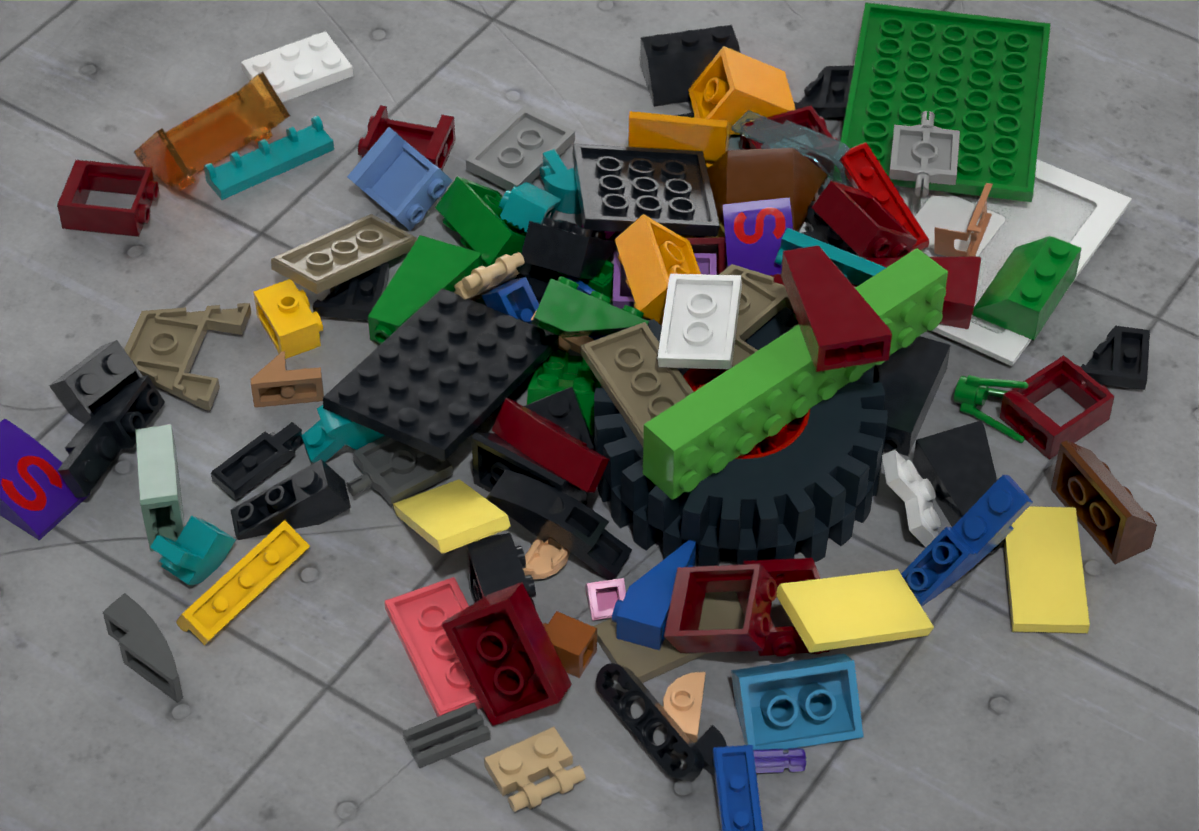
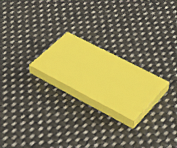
M460 479L393 503L396 516L441 553L449 552L511 527L508 515Z
M1029 506L1011 525L1014 529L1005 537L1004 543L1012 632L1088 633L1090 622L1076 507Z
M898 569L783 583L777 588L776 596L810 653L928 636L934 628Z

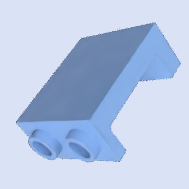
M388 127L347 176V178L410 231L424 218L425 213L445 193L447 187L453 181L390 127Z

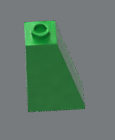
M420 235L368 315L370 340L382 344L442 288L455 292V284L471 275L472 270L482 266L481 253Z

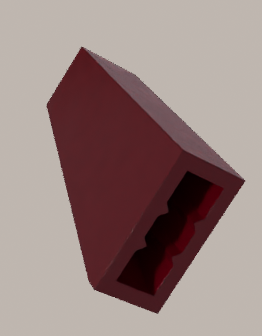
M818 245L783 251L781 278L816 372L889 360L892 340L890 328Z
M930 257L948 271L946 295L942 311L943 318L940 324L969 329L975 306L982 257ZM901 258L864 259L887 268Z

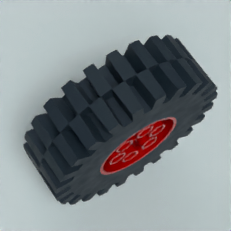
M784 307L772 317L771 321L766 322L744 342L760 350L794 328V311ZM652 319L649 321L648 327L660 343L662 326ZM873 366L864 372L857 381L849 382L837 390L830 399L822 400L810 408L803 417L795 418L783 426L776 435L768 436L756 444L749 453L741 454L729 462L722 471L711 474L699 482L692 491L684 492L674 500L643 474V447L601 385V388H596L594 394L595 452L608 458L609 461L598 484L600 498L602 502L611 501V518L620 529L633 523V540L644 550L647 551L663 537V560L688 540L696 542V551L699 552V567L719 566L721 556L735 557L736 565H742L743 561L757 560V557L766 555L769 560L794 559L795 547L799 549L805 558H813L814 562H817L826 556L828 538L842 546L852 537L854 520L864 523L871 510L872 496H877L888 418L887 410H884L885 391L882 382L873 383ZM678 368L694 392L729 370Z

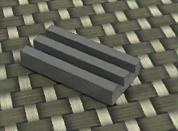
M474 702L403 731V739L419 768L491 739L488 726L484 725V719L481 714L477 713V707ZM473 728H476L475 731H472L470 733H467L454 739V736L471 730ZM440 742V745L420 752V750Z

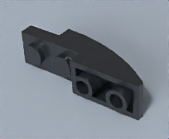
M148 375L142 376L104 405L65 447L69 456L57 471L76 498L87 497L120 450L132 448L135 445V429L147 428L164 405V399Z
M505 470L486 497L487 500L544 543L550 537L607 580H612L616 577L632 551L630 547L605 529L609 521L564 492L523 474Z

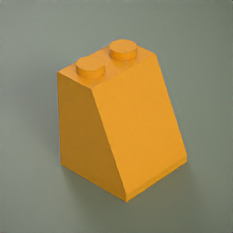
M724 46L688 90L695 118L728 121L731 124L730 135H740L741 124L796 110L785 71Z

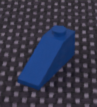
M688 540L630 585L623 600H617L612 613V621L616 622L617 639L660 651L665 639L664 634L677 568L695 566V541Z

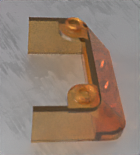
M262 71L239 91L167 132H164L163 128L156 131L134 153L144 167H152L153 174L170 189L177 186L179 191L196 182L194 176L204 171V165L208 163L214 165L230 156L231 153L242 149L254 141L258 146V141L271 139L274 136L271 131L289 118L290 114Z

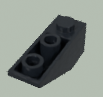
M321 459L230 511L235 536L238 540L268 535L284 520L293 529L319 525L351 508L345 480Z

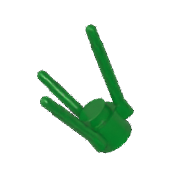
M968 375V377L961 376L954 393V402L962 404L960 412L971 414L1008 437L1023 443L1025 441L1023 436L976 409V406H984L988 395L1003 398V394L1008 392L989 388V386L1026 389L1029 384L1015 380L979 378Z

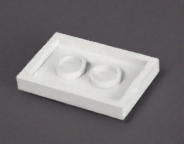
M326 31L241 61L242 71L268 107L353 76L352 65Z
M670 274L657 357L659 367L732 368L742 290L741 275Z

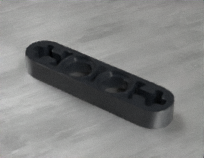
M617 663L604 665L596 678V686L600 694L668 775L683 781H691L697 778L702 772L704 765L700 750L632 670ZM614 675L619 676L617 681L623 689L628 690L626 693L613 688L615 683L612 678ZM637 698H643L645 710L639 718H633L631 706ZM664 724L668 729V736L663 744L657 746L653 740V734L658 726ZM675 750L679 754L688 756L685 760L688 765L685 770L680 768L682 765L680 759L670 752Z

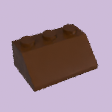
M1067 440L1061 442L1051 491L1065 507H1076L1077 521L1115 565L1150 549L1157 527L1152 515L1148 511L1143 510L1133 498L1130 490L1120 484L1112 475L1107 464L1100 461L1091 450Z

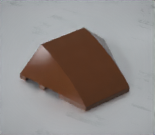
M795 148L727 150L707 169L719 225L724 234L723 204L789 197L793 230L798 232L808 215L809 205L812 201H816L820 186L825 185L828 180L827 173Z

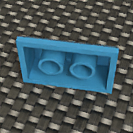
M846 654L731 670L735 706L745 745H753V750H785L864 737L855 662Z

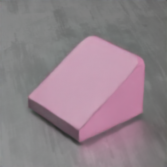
M624 578L591 582L585 585L592 621L612 618L617 600H623L626 595Z

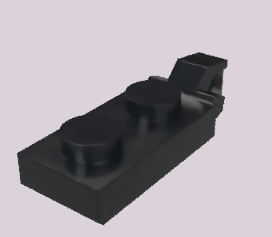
M291 422L277 434L274 432L270 434L266 431L212 470V481L233 499L237 500L295 455V451L304 443L302 429Z

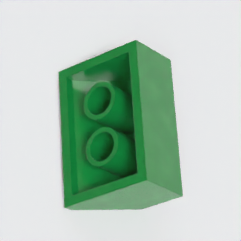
M457 176L435 207L444 217L443 223L462 236L460 241L470 250L481 253L482 265L485 267L494 264L497 258L505 254L511 256L517 252L522 253L527 232H525L524 228L519 229L518 225L513 226L512 222L507 223L506 219L501 220L500 215L503 209L499 208V204L503 196L496 190Z
M1053 236L1015 247L975 305L972 315L1035 340L1075 279L1082 248Z

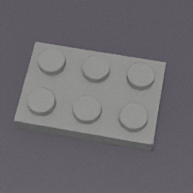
M523 106L466 159V169L511 191L514 186L522 185L525 182L531 183L540 175V167H543V152L555 149L560 156L575 142V131Z

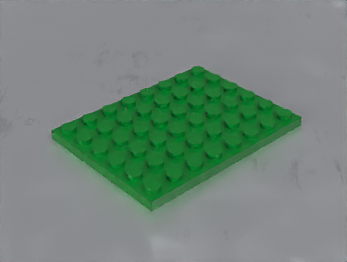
M865 2L839 153L866 142L889 177L894 125H921V114L927 111L928 120L929 111L935 114L934 126L947 130H958L960 135L956 184L929 183V190L981 196L985 184L990 183L993 185L988 197L1032 202L1051 23ZM837 162L835 178L848 180ZM890 179L894 186L915 188L916 181Z

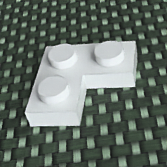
M894 449L882 455L886 484L905 502L909 531L927 547L938 536L937 528L941 526L939 516L933 506L932 499L936 497L935 490L927 478L923 479L917 473L913 463L910 460L905 461Z

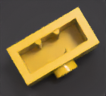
M288 279L253 292L257 317L279 354L285 351V358L287 359L321 346L319 332L323 331V325L320 316L316 311L311 312L305 291L303 289L298 290L292 280Z

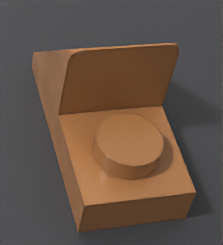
M285 351L278 354L250 379L254 408L323 401L324 388L321 367L287 370Z

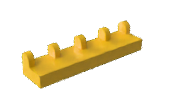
M284 520L180 615L176 621L178 627L184 632L190 630L206 645L302 556L310 545Z

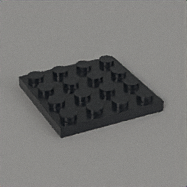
M588 144L573 145L572 157L583 228L599 233L605 231L624 232L644 214L678 235H690L697 238L706 236L718 237L720 225L703 151Z

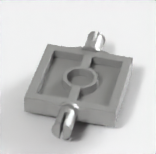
M927 111L921 114V125H894L889 178L916 181L914 192L918 197H920L921 188H923L922 197L928 195L929 183L956 184L960 131L934 126L935 114L929 111L928 120Z

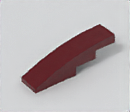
M505 398L491 430L535 462L588 493H595L609 461L608 458L586 447V443L566 433L565 429L509 398Z

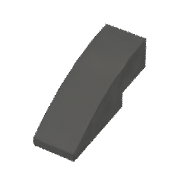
M124 593L103 611L108 635L119 642L125 665L178 703L183 699L174 657L169 645L155 621L138 603Z

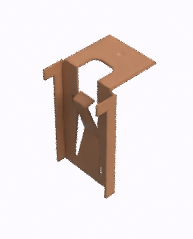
M985 184L967 228V233L934 228L935 254L949 257L976 256L992 216L991 213H987V197L993 184ZM983 213V215H982V217H981V219H980V221H979V223H978V225H977L978 219H979L980 215ZM971 233V242L967 251L956 250L954 248V240L968 241Z

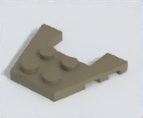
M731 264L719 275H741L742 279L732 362L733 367L758 351L744 342L784 307L792 311L794 310L785 286L775 283L774 277Z
M237 303V308L220 309V305L207 306L205 311L187 312L186 307L142 311L124 350L143 376L148 375L156 387L204 410L210 411L220 388L218 378L190 374L189 371L207 330L242 335L251 316V306L249 303Z

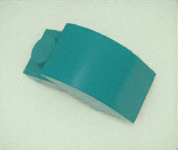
M555 149L543 152V167H540V176L544 184V191L561 199L556 211L567 214H581L574 168L567 169Z
M323 405L317 408L320 420L302 435V439L311 462L315 463L321 459L326 462L344 445L357 450L385 435L323 409Z
M191 515L177 541L157 535L150 548L162 555L159 560L162 563L161 567L186 584L196 585L203 582L220 567L236 539L212 523Z

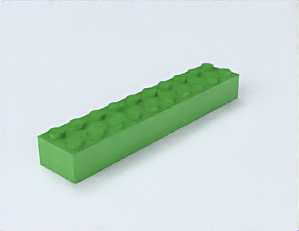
M918 248L855 288L890 328L892 333L890 355L902 347H908L915 338L927 330L935 329L943 318L942 311L946 295L948 271ZM797 325L645 423L643 474L674 500L684 492L692 491L699 482L711 474L722 471L729 462L741 454L749 453L756 444L768 436L776 435L783 426L795 418L803 417L810 408L822 400L830 399L837 390L849 382L857 381L864 372L873 366L880 365L885 361L816 372L800 326Z

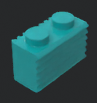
M525 182L522 185L514 186L511 191L507 190L499 204V208L503 209L500 217L501 220L506 219L507 223L512 222L513 226L518 225L519 229L524 228L525 232H527L529 221L542 223L543 217L553 219L561 199Z

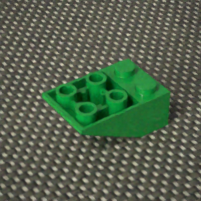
M559 276L558 281L550 279L531 324L562 338L610 335L643 322L647 325L649 321L642 318L644 315L642 311L628 305H624L622 309L610 304L612 300L610 297L596 291H592L588 295L577 290L579 284Z
M555 350L536 369L528 387L527 405L572 386L576 391L590 434L594 436V394L596 388H601V384L583 357L571 356L566 351Z

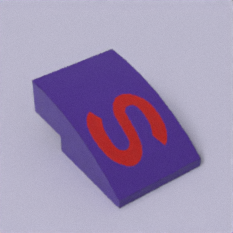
M790 197L723 204L728 267L733 264L766 275L781 274L782 265L780 266L774 262L780 250L781 240L786 229L790 228L793 230Z
M3 419L0 422V516L40 541L87 497L76 498L57 471L63 463L33 437L7 419Z

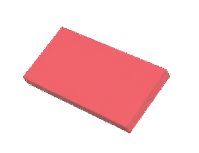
M455 577L385 600V610L437 717L473 702L477 709L483 708L442 626L445 620L469 607Z

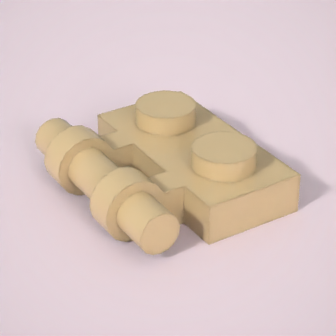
M519 252L511 256L505 254L497 258L495 263L488 267L480 266L472 270L471 275L454 285L456 289L454 293L460 295L465 300L476 301L483 298L482 295L507 281L513 280L519 274L516 268L524 265L523 255Z
M555 727L484 758L485 768L502 796L515 790L518 791L517 794L508 797L509 805L514 812L524 807L532 809L542 804V799L557 792L560 794L567 793L573 790L574 784L586 779L580 765L569 770L565 769V767L573 764V755ZM546 776L550 777L549 779L536 785H534L533 783Z

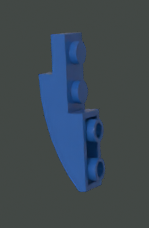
M1002 475L953 527H945L901 573L921 606L946 590L989 554L1014 529L1011 525L1033 503L1009 475Z

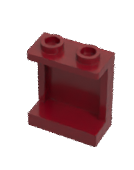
M380 105L376 115H372L369 119L366 136L361 137L359 140L358 155L363 158L388 127H390L443 171L456 141L454 117L441 115L437 127L391 120L388 118L387 106Z

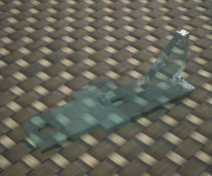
M750 110L731 127L733 131L763 144L761 149L795 148L802 155L814 159L819 167L828 174V178L831 181L847 185L845 168L839 161L850 150L845 143L787 120L782 125ZM746 122L754 123L752 126L744 125Z

